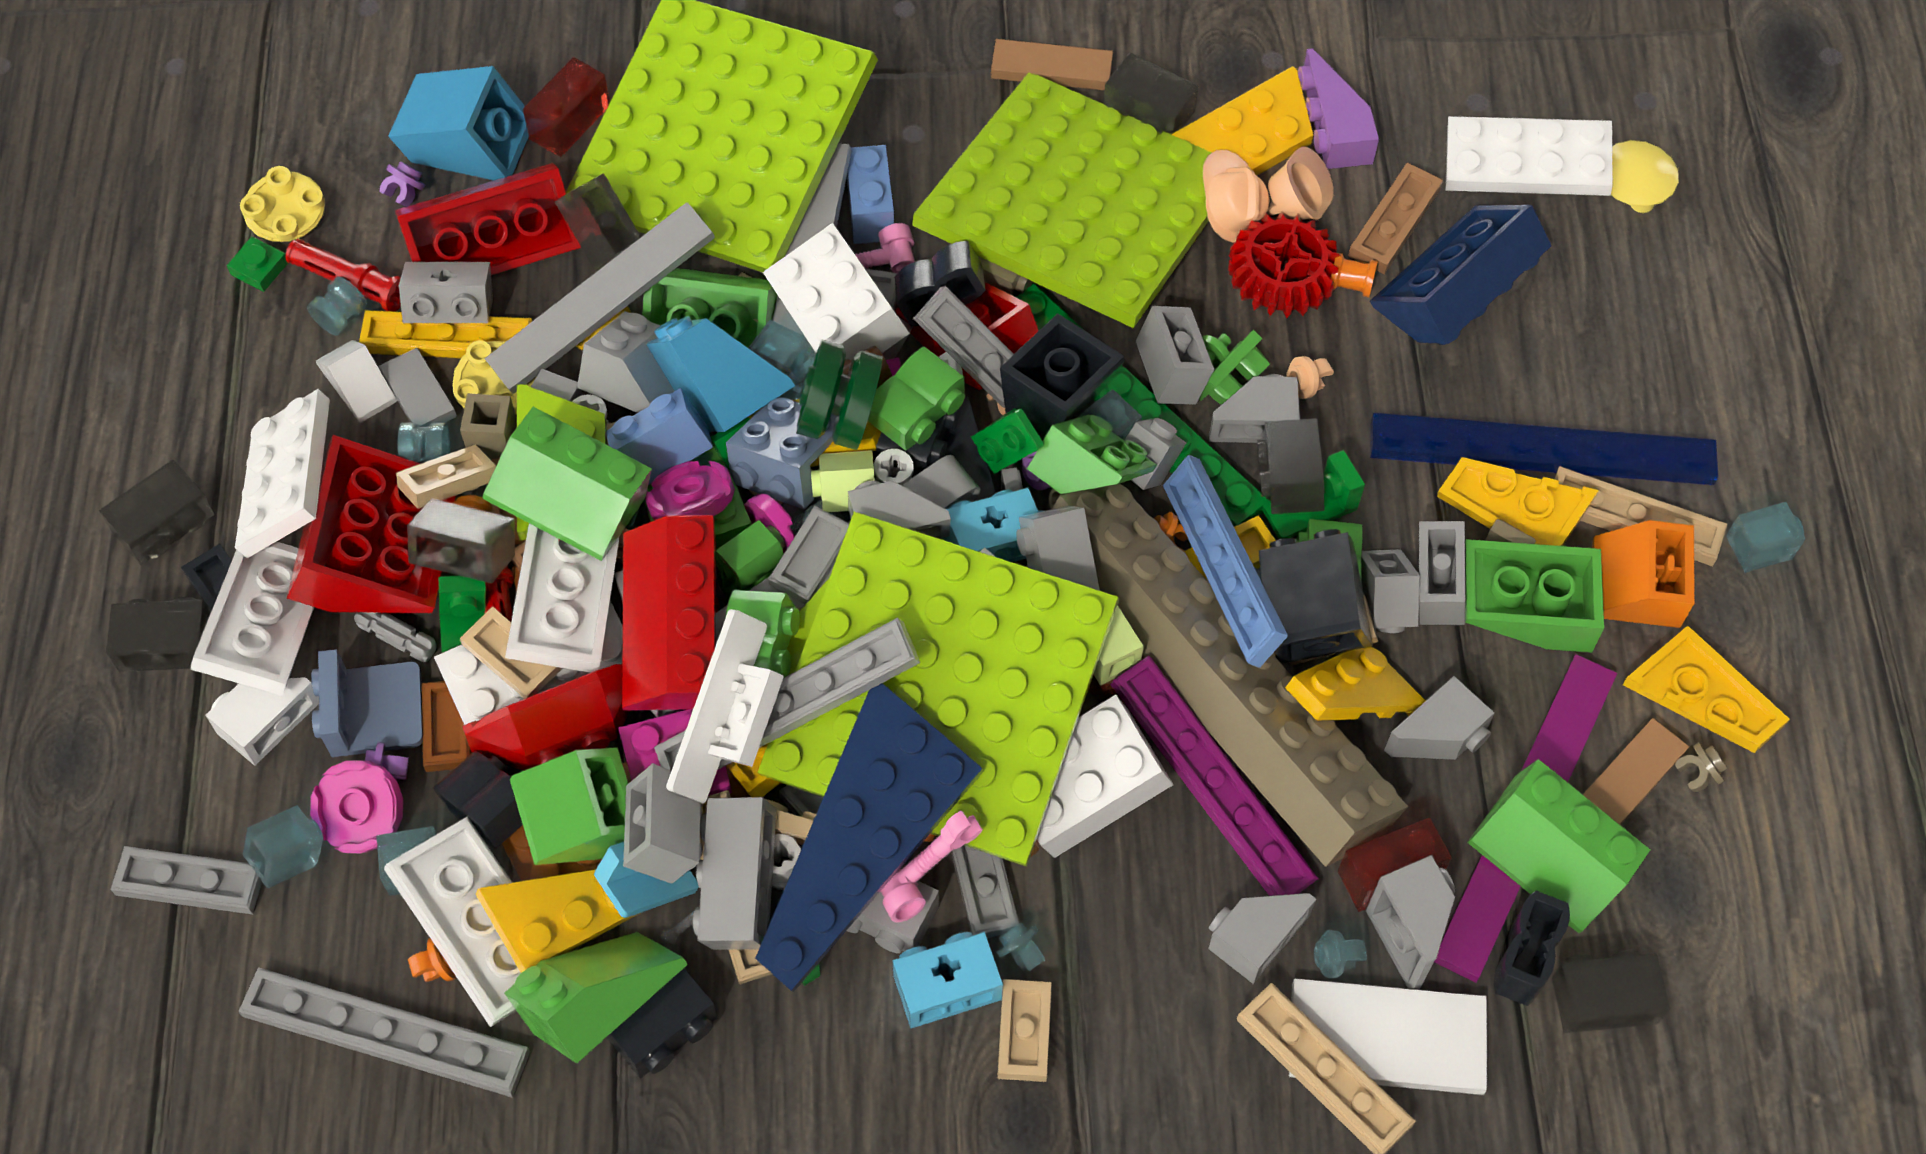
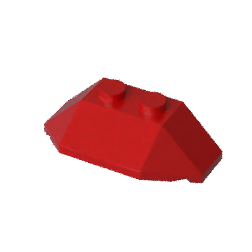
M614 664L501 708L484 716L479 721H473L462 726L471 752L477 751L487 758L493 754L503 764L525 771L575 750L606 748L610 741L618 738L620 734L618 728L623 727L630 710L623 711L622 709L623 664Z

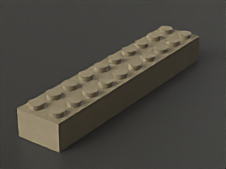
M1119 483L1060 495L1052 509L1065 506L1082 507L1085 509L1099 590L1118 597V607L1143 644L1142 656L1144 658L1148 656L1152 658L1199 722L1321 863L1327 867L1379 841L1408 808L1406 803L1398 796L1395 788L1388 781L1384 780L1366 760L1364 753L1354 746L1335 725L1334 720L1317 721L1285 689L1293 677L1275 658L1274 653L1260 668L1247 663L1209 581L1193 566L1185 552L1177 548L1161 530L1158 522L1150 517L1136 502L1131 492Z

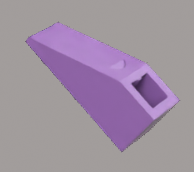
M1307 49L1304 66H1299L1298 76L1302 90H1306L1307 93L1306 108L1310 122L1314 121L1315 125L1314 147L1316 153H1322L1327 169L1373 164L1379 137L1371 107L1314 49Z

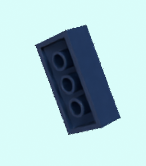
M1532 205L1474 206L1374 296L1370 302L1374 309L1418 343L1445 345L1456 340L1460 336V331L1471 320L1483 315L1487 310V306L1498 295L1510 290L1513 286V281L1524 271L1537 265L1539 257L1552 245Z

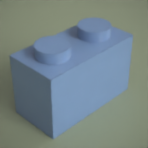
M886 145L851 148L852 152L846 177L854 244L880 242L879 232L886 226L894 224V209Z
M681 388L671 394L660 395L651 402L649 407L633 416H625L619 419L611 429L606 431L610 447L652 468L649 484L667 469L688 462L713 448L706 423Z

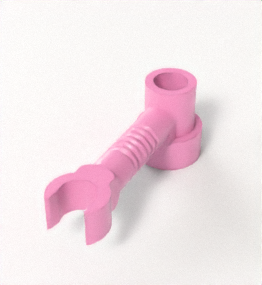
M904 223L886 226L878 234L881 249L855 254L864 268L890 264L892 272L898 273L905 266L915 262L912 252L914 240L909 225Z
M963 811L954 814L941 830V835L931 845H928L924 851L918 854L914 860H911L904 868L899 869L881 890L884 897L882 904L893 922H904L916 916L926 903L917 888V881L953 849H959L979 836L982 828L974 815L966 818Z

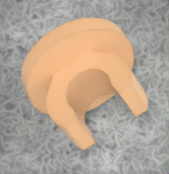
M1300 356L1291 361L1286 377H1297L1298 398L1307 399L1313 397L1317 390L1324 388L1325 384L1321 378L1332 375L1334 371L1326 358L1312 361L1307 356Z

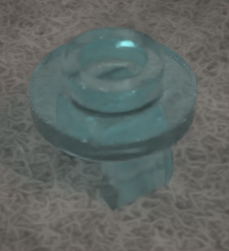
M1021 922L998 938L1003 945L996 951L998 956L1001 958L1011 952L1015 962L1023 972L1032 970L1045 960L1039 948L1030 940L1031 937L1039 932L1036 925L1026 929Z
M1327 930L1315 944V964L1326 978H1339L1344 970L1356 968L1355 961L1367 960L1365 943L1363 940L1357 939L1345 941L1339 931Z

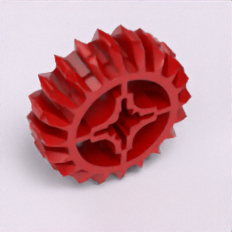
M1283 212L1277 216V220H1273L1265 214L1261 219V223L1253 220L1247 226V230H1240L1236 236V242L1230 248L1229 257L1231 259L1229 260L1228 271L1229 275L1232 276L1233 289H1240L1241 301L1253 299L1254 311L1261 306L1267 307L1269 316L1276 310L1283 311L1287 319L1291 315L1292 310H1296L1302 316L1308 311V307L1318 310L1319 306L1322 305L1323 299L1328 300L1333 293L1334 285L1331 280V274L1334 275L1339 271V268L1334 265L1335 258L1340 257V254L1336 253V241L1328 240L1327 229L1316 231L1315 220L1306 224L1301 222L1299 213L1293 220L1286 219ZM1288 259V263H1286L1284 270L1281 271L1280 269L1281 267H1283L1284 260Z

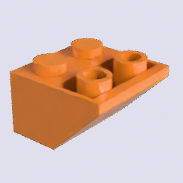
M1648 520L1594 536L1592 548L1601 549L1604 619L1681 628L1694 606V525Z

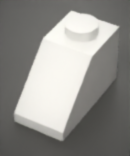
M305 677L289 678L283 696L238 684L230 692H226L217 698L211 710L206 714V717L216 733L255 766L319 704V696L314 695L312 683Z

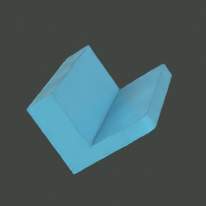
M624 842L609 846L594 873V876L623 918L694 894L699 888L697 880L690 870L671 884L624 867Z

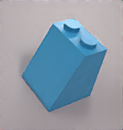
M494 66L416 74L388 137L411 163L489 180H497L513 175L536 119Z
M687 316L679 321L677 318H674L658 327L654 331L657 338L646 344L673 390L676 391L680 388L683 390L706 423L709 432L727 431L795 386L791 378L706 318L691 320Z

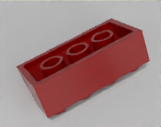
M553 163L395 210L412 262H490L491 275L583 247L559 169Z
M714 515L665 516L623 533L622 709L623 711L694 709L716 647V541Z

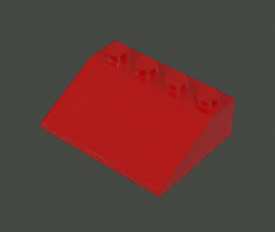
M333 435L323 455L316 519L304 525L286 599L329 612L432 613L436 604L438 577H441L453 514V502H455L456 495L441 500L437 504L417 509L399 489L396 472L419 465L420 463Z

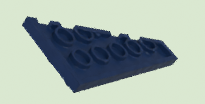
M883 683L870 689L867 693L755 957L760 964L793 992L984 772L982 767Z

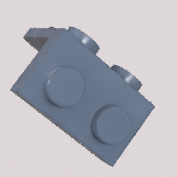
M777 397L761 408L726 442L730 475L737 486L759 494L770 495L773 499L805 509L814 500L810 465L833 442L832 431L836 416H830L826 431L819 439L796 434L801 405H799V402L788 398Z
M337 649L318 651L319 669H312L311 681L314 695L319 696V710L312 712V726L315 737L322 738L331 757L364 754L367 750L376 751L377 742L385 743L384 751L415 748L422 744L421 670L417 663L404 662L346 669Z

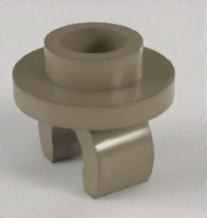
M1698 742L1693 745L1698 756L1685 755L1675 763L1676 768L1680 772L1691 766L1699 768V777L1687 784L1693 792L1705 789L1710 783L1711 776L1718 785L1725 782L1721 772L1728 768L1713 745L1704 749L1701 743Z

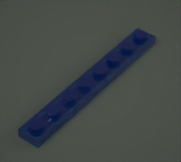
M1373 413L1370 424V458L1457 465L1459 460L1464 457L1515 470L1557 473L1559 466L1590 476L1714 485L1719 477L1717 443L1713 439Z

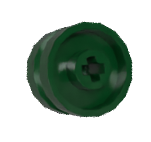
M821 339L813 365H809L799 401L801 409L796 434L819 439L826 431L830 416L835 415L832 431L834 444L857 450L872 408L883 356L860 350L854 355L847 375L842 374L846 358L844 345Z

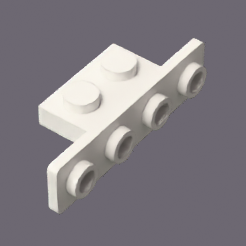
M730 609L728 611L667 782V790L704 803L708 798L721 759L753 766L784 677L772 670L754 666L767 630L766 623L738 610Z

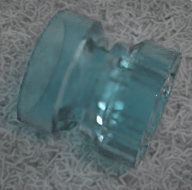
M338 276L327 285V292L324 296L315 297L307 305V310L318 325L330 334L337 336L347 327V319L351 316H358L368 304L362 293L352 283Z
M417 423L400 424L398 431L399 457L419 463L420 461H430L450 453L447 423H431L428 427H420Z

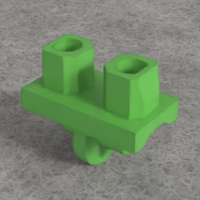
M1254 330L1251 331L1230 352L1227 346L1231 343V339L1226 334H1221L1218 339L1210 335L1202 337L1214 371L1199 400L1201 401L1209 394L1216 402L1222 405L1243 387L1230 374L1234 368L1250 381L1254 376H1259L1269 366V361L1256 347L1263 339Z

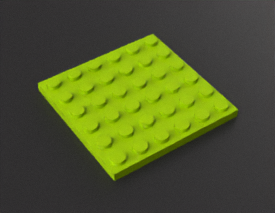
M661 0L566 191L572 210L646 234L688 202L715 236L699 252L763 273L785 257L878 59L873 51L696 0Z
M1028 72L915 211L912 226L951 244L969 241L977 256L1134 328L1209 221L1206 210L1203 164L1207 156L1212 152L1044 77Z
M854 511L795 672L896 618L903 621L921 663L883 682V684L984 770L930 834L940 836L941 830L946 826L947 821L954 814L963 811L966 818L974 815L982 828L979 836L971 842L964 844L965 846L1027 867L1114 616L1118 597ZM868 691L769 742L757 773L769 779L824 797Z

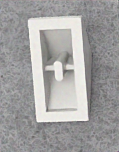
M351 340L316 360L320 370L360 423L397 402L396 397L364 344Z

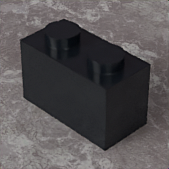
M683 968L610 1033L607 1038L641 1079L649 1072L656 1074L662 1071L674 1059L675 1051L688 1041L690 1043L698 1042L711 1031L714 1026L712 1022L717 1019L714 1003Z

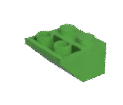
M1087 415L1052 425L1043 440L1044 446L1037 450L1027 469L1060 494L1119 484L1153 472L1157 464L1146 457L1147 452L1143 447L1130 440L1124 441L1112 432L1113 427L1106 420L1096 415Z
M617 748L575 750L517 773L510 779L534 865L603 859L609 846L624 842L626 785L628 781Z

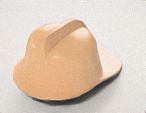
M1307 147L1297 149L1288 159L1286 165L1269 179L1268 188L1272 202L1267 212L1269 215L1283 212L1286 219L1292 220L1299 213L1301 221L1310 218L1317 221L1322 217L1333 199V184L1325 163L1316 152Z
M1216 150L1207 156L1203 164V181L1208 220L1213 230L1222 239L1234 243L1240 230H1247V226L1251 221L1254 220L1259 223L1269 207V193L1264 182L1255 175L1254 171L1237 154L1228 150Z

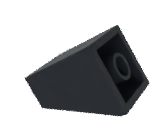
M1057 313L1000 367L1005 412L1007 413L1014 408L1016 410L1022 409L1043 441L1052 425L1075 419L1096 399L1125 362L1124 356Z
M1338 529L1324 530L1315 533L1312 540L1297 543L1296 539L1292 538L1280 539L1270 543L1269 549L1259 550L1262 584L1288 634V637L1274 651L1283 663L1373 646L1355 546L1348 532L1341 533Z

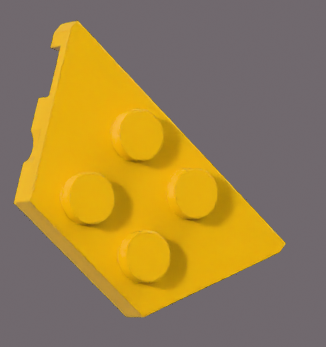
M1294 66L1290 67L1172 135L1212 153L1216 150L1233 152L1248 164L1255 175L1263 173L1291 157L1297 149L1308 147L1312 144L1313 131L1297 69Z

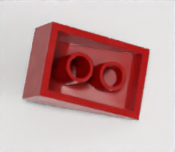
M984 282V293L978 299L965 306L1015 354L1039 331L1030 305ZM899 308L894 310L898 317L908 323ZM914 326L910 333L936 356L939 357L946 352L921 326ZM962 368L964 382L977 390L982 389L983 387Z

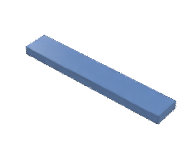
M1188 455L1164 483L1163 487L1247 663L1260 668L1288 637V634L1200 459Z

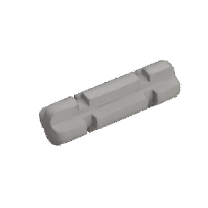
M356 612L354 620L359 628L368 633L375 632L377 638L403 652L410 651V656L421 662L429 661L437 649L434 638L423 632L416 633V628L389 613Z

